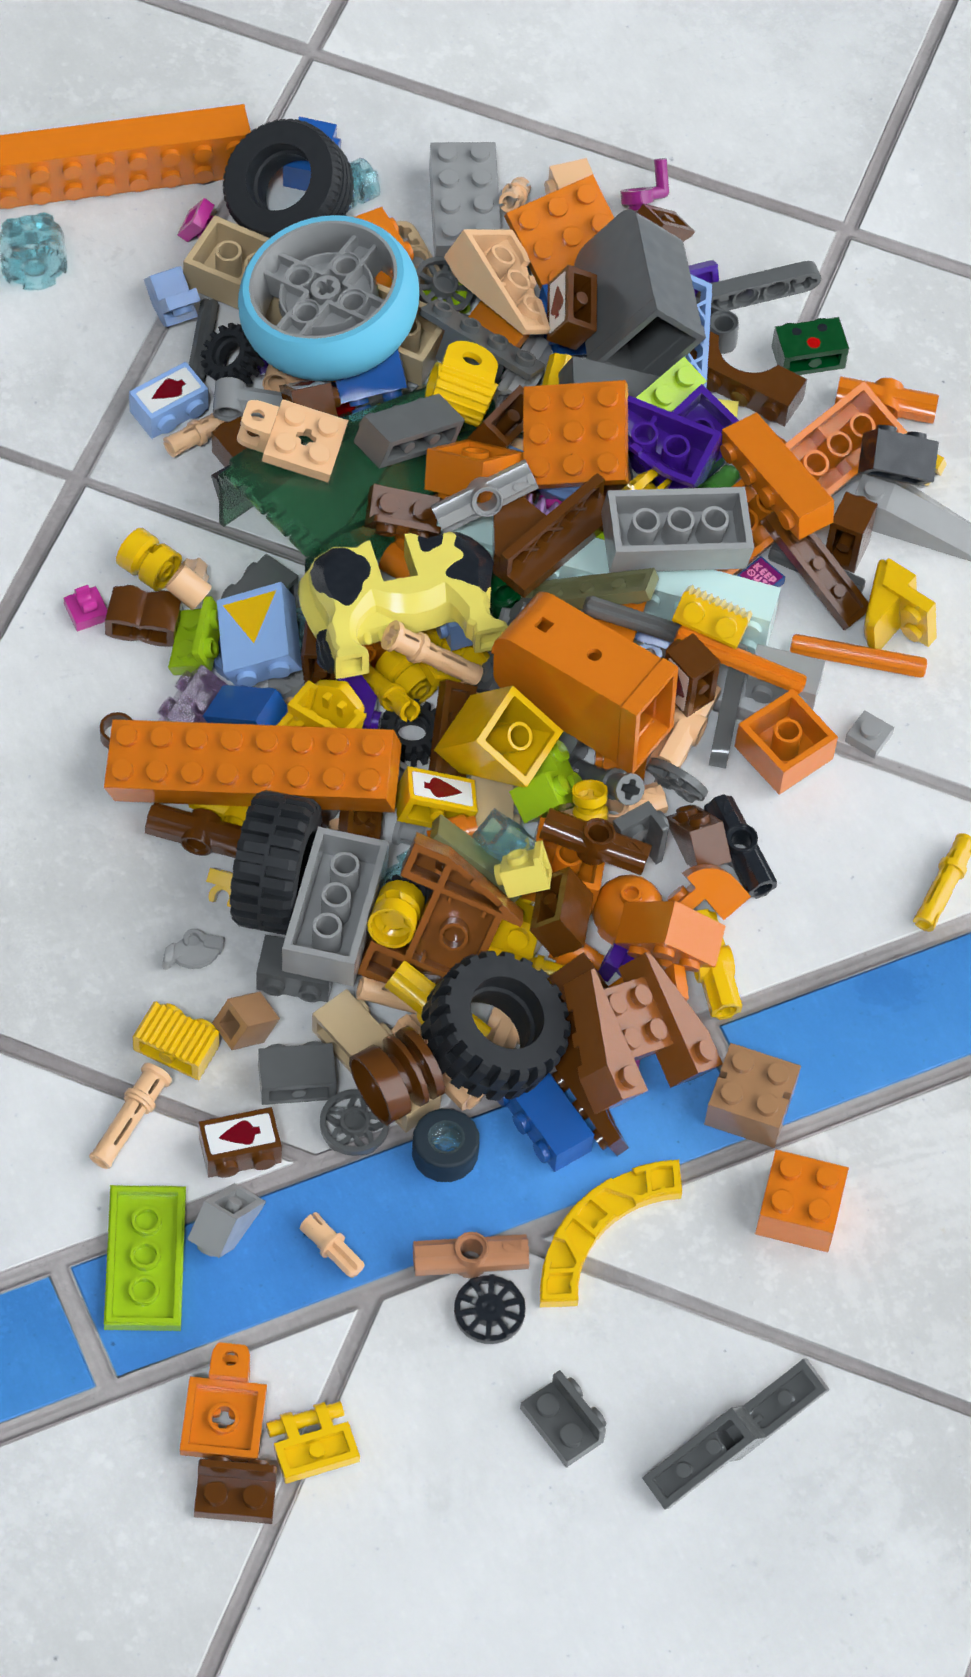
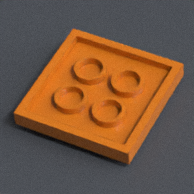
M592 174L511 210L504 215V218L510 230H513L527 252L530 260L528 266L541 290L542 285L548 284L567 265L574 266L576 257L582 247L614 219V216Z
M626 380L524 387L523 460H526L537 482L538 489L581 487L597 473L605 479L604 485L628 484V384Z

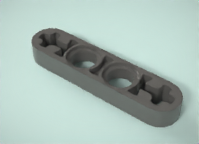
M813 261L793 263L711 283V304L728 311L810 291L817 287L822 279ZM698 291L696 297L700 298L701 292Z
M728 667L708 764L725 769L745 673Z

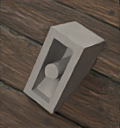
M233 1183L204 1201L187 1240L196 1244L198 1250L202 1253L220 1258L236 1247L263 1209L266 1201Z

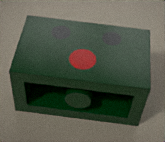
M839 317L818 318L814 321L786 323L781 326H775L771 347L777 365L798 375L838 370L846 367L849 346Z

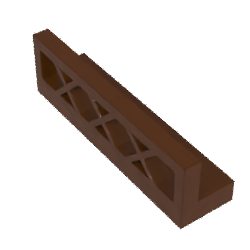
M598 473L595 474L500 554L499 578L525 598L604 531L601 510L605 500V496H603L605 479Z

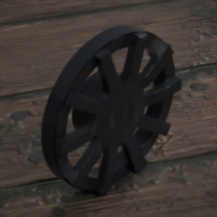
M495 1274L468 1280L455 1298L454 1317L459 1329L468 1338L479 1343L498 1344L509 1340L520 1330L525 1318V1299L512 1281L495 1276ZM488 1284V1293L484 1294L479 1285ZM494 1284L504 1287L498 1295L494 1294ZM473 1288L479 1298L475 1299L466 1295V1293ZM509 1291L515 1297L506 1301L502 1300ZM461 1301L468 1302L474 1305L475 1308L460 1310ZM519 1305V1315L507 1311L505 1308ZM474 1315L475 1320L467 1326L462 1317ZM503 1318H510L515 1320L516 1323L508 1329ZM479 1324L486 1326L485 1335L473 1330ZM498 1325L503 1331L499 1335H491L493 1326Z

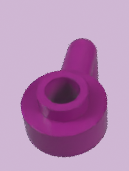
M667 158L654 159L656 186L621 190L622 205H628V209L635 211L642 204L651 203L656 199L666 198L669 195Z

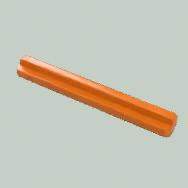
M680 626L675 634L674 641L677 639L683 640L694 633L718 658L721 664L787 691L794 689L797 694H800L805 687L807 677L804 674L738 647L734 649L685 626Z
M800 634L793 635L790 652L812 658L920 678L924 677L927 668V659L924 657Z

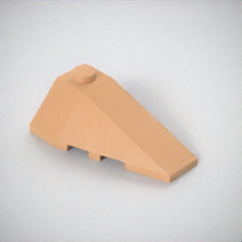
M464 229L444 256L453 275L462 285L523 335L548 334L551 329L542 300L536 297L534 292L537 283L535 277L528 273L527 266L530 263L528 254L513 230Z

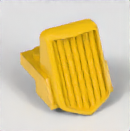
M890 558L879 560L863 627L867 646L882 649L892 636L901 629L909 640L913 642L919 641L929 647L937 638L936 603L917 591V581L914 573Z
M308 680L287 704L288 713L277 725L362 729L366 714L364 713L362 701L347 681L319 680L314 684Z

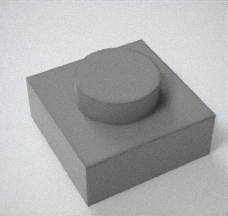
M864 710L846 734L845 742L875 759L893 735L894 727Z

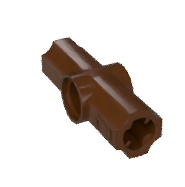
M154 802L147 815L145 834L178 842L186 851L195 855L207 856L210 852L235 858L242 826L222 821L218 814L208 809L196 808L192 812Z
M553 808L549 809L539 838L576 851L580 860L586 864L600 865L606 862L638 875H642L652 845L615 832L614 826L605 819L592 818L585 821Z

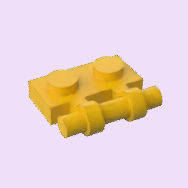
M341 1401L328 1405L325 1402L313 1405L311 1410L294 1415L291 1411L279 1415L280 1419L266 1423L270 1438L284 1434L286 1440L274 1443V1452L285 1484L360 1462V1454L349 1422L334 1426L332 1423V1419L344 1416ZM318 1424L320 1430L300 1435L298 1429Z

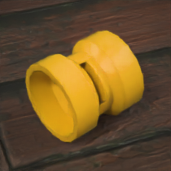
M592 779L583 780L573 785L572 801L575 806L572 809V816L585 821L592 818H602L608 821V808L605 805L608 800L607 786L603 782Z

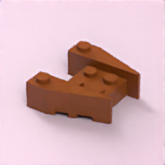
M416 832L403 861L400 876L428 887L432 891L418 921L415 933L411 941L400 948H387L378 944L370 936L363 952L358 974L369 979L387 983L405 960L437 985L456 963H460L463 958L471 954L479 955L482 951H488L502 919L521 927L524 911L510 898H507L500 889L452 847Z
M649 951L618 968L624 981L622 984L604 989L594 968L563 985L568 1011L573 1012L576 1033L572 1034L574 1048H579L582 1065L577 1067L579 1080L594 1114L618 1107L648 1091L635 1062L639 1059L656 1054L670 1088L694 1080L723 1065L709 1031Z

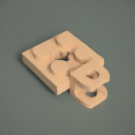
M282 399L280 407L263 401L250 400L247 402L241 419L237 441L247 448L264 453L262 462L328 483L349 420ZM260 413L264 418L251 416V414ZM247 431L258 434L259 436L252 437L247 433ZM299 436H307L313 442H309L307 446L302 445Z

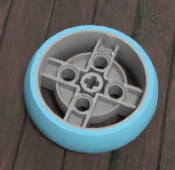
M330 215L310 218L290 225L273 235L252 257L245 269L239 289L238 308L240 323L245 336L254 350L267 363L279 371L293 377L312 381L346 379L376 367L390 357L403 343L416 318L419 305V282L416 269L407 251L383 228L363 219L350 216ZM380 271H383L393 280L385 300L378 297L379 290L375 277ZM273 297L279 298V310L282 319L276 326L265 318Z

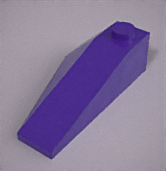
M628 395V449L665 478L690 488H696L705 482L719 455L722 432Z

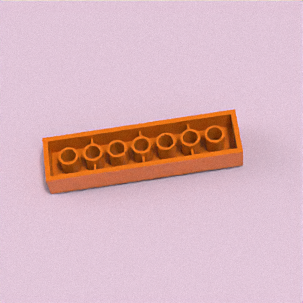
M245 104L0 135V209H11L35 204L43 205L50 202L110 196L127 192H142L150 189L173 188L181 185L204 184L224 180L225 167L228 165L227 162L231 153L235 150L236 145L251 132Z
M863 381L785 445L832 497L861 474L858 473L864 432L876 429L877 425L894 426L897 428V432L907 434V431ZM741 479L732 487H745L754 543V550L748 563L750 564L775 543L774 539L760 523V520L773 510L770 507H765L755 489L751 485H746ZM717 569V571L736 575L742 570Z
M112 719L104 789L114 801L247 807L251 806V800L257 793L268 790L314 799L320 805L321 810L394 813L402 743L394 730Z

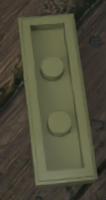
M440 814L432 822L430 838L452 847L506 895L504 886H498L494 875V865L500 864L502 859ZM522 895L511 897L510 899L515 903Z

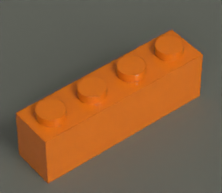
M757 412L722 429L720 451L724 460L728 464L732 463L735 466L743 482L755 489L763 505L767 508L770 507L775 512L785 530H790L800 540L833 523L834 499Z

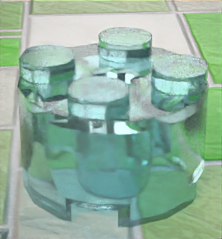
M43 212L16 219L9 218L2 223V230L0 232V262L2 274L8 283H11L12 280L15 283L22 284L24 290H42L55 285L56 278L63 272L66 274L68 261L64 232L60 225L54 221L52 215Z

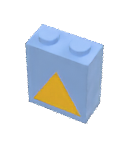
M282 582L217 600L223 673L235 686L244 685L252 687L258 682L272 678H284L290 673L302 670L295 597Z

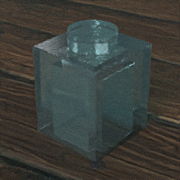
M495 808L472 835L489 855L500 862L502 861V856L507 855L513 850L534 849L536 842L523 826Z

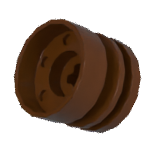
M405 1026L395 1032V1036L389 1035L385 1037L382 1044L383 1050L373 1044L349 1057V1067L358 1091L371 1112L385 1125H389L411 1113V1101L421 1107L429 1102V1098L434 1100L445 1094V1084L437 1061L422 1037L409 1026Z

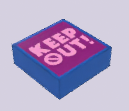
M762 556L737 575L775 587H781L785 582V576Z

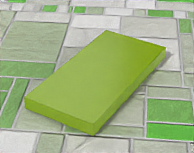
M110 1185L104 1330L181 1331L186 1187Z

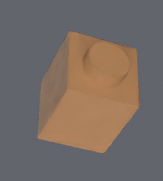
M255 992L227 999L212 1024L219 1031L230 1049L236 1050L264 1043L280 1018L262 993Z

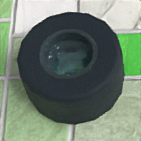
M440 1108L428 1112L418 1121L413 1131L412 1158L417 1169L425 1177L437 1182H453L464 1178L473 1170L479 1153V1132L473 1120L458 1110Z

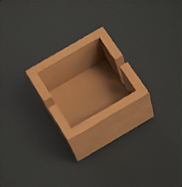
M730 1043L708 1104L704 1125L775 1148L797 1085L801 1066Z

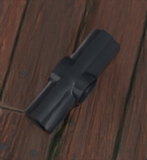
M722 794L714 797L709 803L704 805L703 810L723 821L732 860L726 864L734 869L743 888L751 897L758 899L768 895L770 891L777 887V880L757 844V832L746 823L733 796ZM740 844L746 848H738L734 845Z

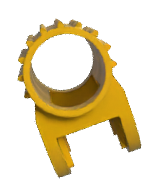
M455 341L449 344L441 363L436 362L432 367L426 385L425 398L440 394L465 419V423L478 427L499 385L494 382L498 369L496 358L486 348L473 342ZM463 357L472 358L479 363V365L469 364L463 359Z

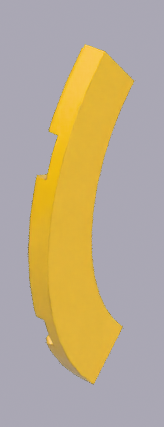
M679 1159L659 1161L632 1168L630 1172L614 1179H607L577 1202L556 1230L547 1251L540 1283V1308L578 1306L579 1278L585 1260L596 1241L616 1221L630 1212L649 1204L681 1199L682 1184Z

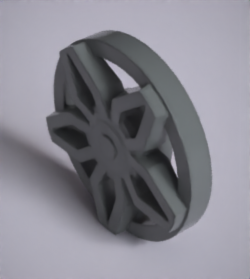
M651 758L645 770L655 777L654 782H657L659 785L661 784L663 788L675 790L680 797L689 803H693L695 800L703 801L708 794L707 788L699 780L674 764L662 759Z
M358 1089L345 1090L335 1094L325 1103L320 1114V1131L328 1146L334 1151L351 1156L373 1153L387 1138L390 1124L385 1125L381 1122L370 1123L371 1119H378L371 1111L367 1112V1105ZM350 1099L347 1109L333 1107L343 1100ZM357 1099L360 1100L361 1107L354 1106ZM330 1114L340 1115V1119H335ZM326 1120L336 1127L332 1135L328 1132ZM383 1128L380 1135L374 1140L371 1131ZM344 1133L346 1135L344 1139L339 1142L336 1141L340 1134ZM364 1135L368 1139L369 1144L365 1145L359 1137ZM351 1138H354V1143L357 1147L346 1145L350 1143Z

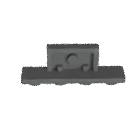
M436 299L423 306L419 312L420 316L445 330L435 357L440 362L449 344L455 341H469L486 348L496 358L498 369L494 382L497 384L504 367L526 380L532 379L544 370L545 364L537 360L532 353L519 349L509 343L504 336L494 334L484 328L479 321L466 317L456 311L448 302ZM463 357V359L467 363L472 365H479V363L476 360L469 357Z

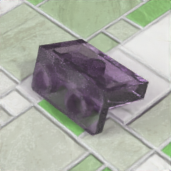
M202 664L192 673L186 670L174 686L178 689L173 698L169 696L158 709L157 713L161 716L158 721L207 723L203 718L204 713L221 687L228 684Z

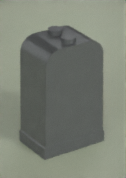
M627 209L612 219L579 251L574 267L597 274V331L585 341L586 359L661 377L706 339L704 326L701 325L684 243L680 238L634 210Z

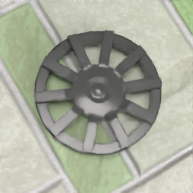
M436 256L424 260L416 269L419 282V300L428 304L436 296L438 297L437 300L440 301L446 299V302L451 304L458 312L466 308L473 297V293L464 285H458L457 278L448 271L450 266L445 258ZM434 265H443V268L437 272ZM428 267L433 277L423 273L424 268ZM420 278L430 284H420ZM423 290H431V293L426 296ZM455 291H467L466 299ZM451 297L459 301L460 304L454 305Z

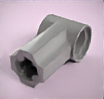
M233 377L220 378L215 382L213 416L221 421L230 422L239 416H243L247 402L250 400L263 401L280 407L282 401L281 392L246 387L243 381ZM260 413L251 414V416L264 418Z

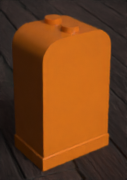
M548 592L537 593L494 642L491 653L494 654L493 676L500 688L513 685L563 731L610 759L619 768L628 773H635L673 728L678 666L665 658L656 656Z

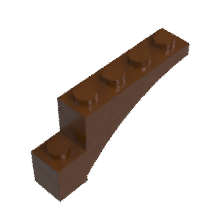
M584 952L548 977L552 985L556 984L562 995L559 997L561 1003L566 1002L563 985L595 968ZM595 968L603 988H609L604 979L602 978V976L600 975V973ZM569 1011V1015L565 1019L570 1021L571 1034L567 1038L568 1047L565 1054L560 1058V1062L555 1066L557 1071L552 1076L563 1092L571 1090L576 1098L572 1105L585 1121L590 1118L596 1127L592 1131L594 1139L602 1150L609 1147L618 1156L629 1147L617 1128L610 1109L594 1114L579 1080L577 1067L581 1066L582 1062L579 1048H574L572 1034L576 1033L573 1012Z

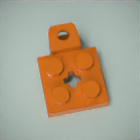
M217 1343L211 1355L209 1378L190 1376L180 1443V1455L201 1458L223 1456L231 1461L239 1462L258 1459L267 1384L249 1383L250 1353L246 1345ZM226 1411L229 1418L235 1421L233 1424L227 1425L226 1428H219L218 1424L212 1420L213 1418L220 1417L221 1412Z

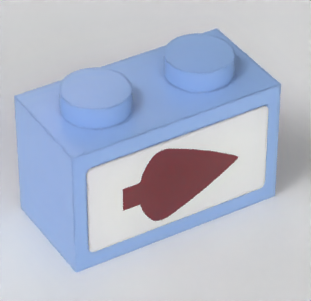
M184 362L129 391L130 412L151 439L162 433L171 432L179 424L191 418H197L204 411L208 410V388L188 363Z

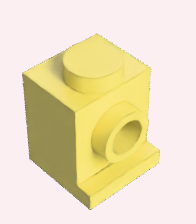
M542 840L535 842L534 849H516L509 852L507 855L502 856L500 864L494 865L496 882L498 886H504L507 898L550 889L553 871Z

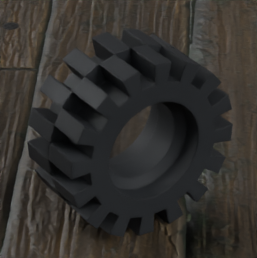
M228 323V328L221 325L218 327L220 333L213 331L210 334L213 338L211 342L206 340L203 344L207 347V350H201L200 356L204 358L201 361V366L205 368L204 372L215 381L224 377H233L249 385L253 382L250 378L252 374L257 377L260 374L256 370L257 367H263L265 362L260 359L261 356L249 343L241 324ZM240 347L239 354L236 357V359L231 364L226 366L227 359L231 352L234 349Z
M413 699L416 702L420 703V699ZM426 701L423 706H420V713L413 721L407 719V722H405L394 711L387 710L383 713V719H381L380 729L395 731L402 743L400 760L404 763L411 761L410 767H417L418 760L421 761L422 766L428 764L431 754L436 708L431 711V704ZM414 725L422 728L426 734L419 740H407L402 738L398 731L404 726Z

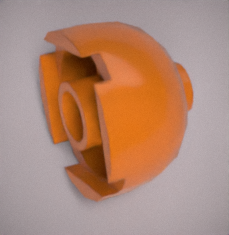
M632 874L617 876L607 881L600 889L592 911V919L598 928L597 932L600 937L611 945L614 943L625 902L663 901L662 895L656 886L645 878Z

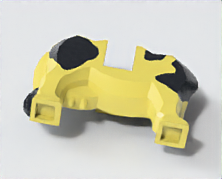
M447 532L429 538L412 533L404 534V558L411 577L397 578L389 581H383L370 540L363 542L357 547H333L316 557L310 569L299 581L298 597L301 611L316 638L317 663L329 674L335 673L336 679L369 673V653L362 645L381 642L385 629L394 620L400 621L404 624V628L414 633L434 629L446 623L457 622L463 629L466 638L472 641L475 653L491 651L495 640L508 626L505 621L496 619L490 614L491 577L494 566L490 553L476 540L460 532Z

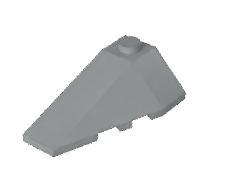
M862 474L855 495L864 496L878 504L872 531L971 561V522L911 484Z

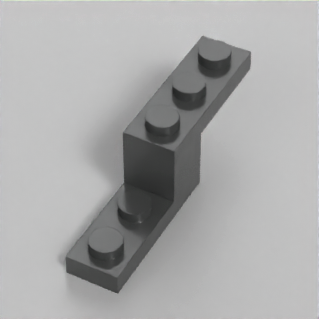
M802 1359L744 1406L730 1408L642 1477V1479L665 1510L669 1509L728 1462L741 1460L830 1389L808 1359Z

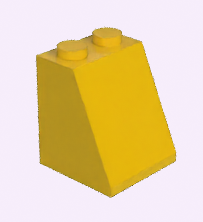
M512 685L470 695L434 751L459 773L524 788L529 785L563 733V730Z

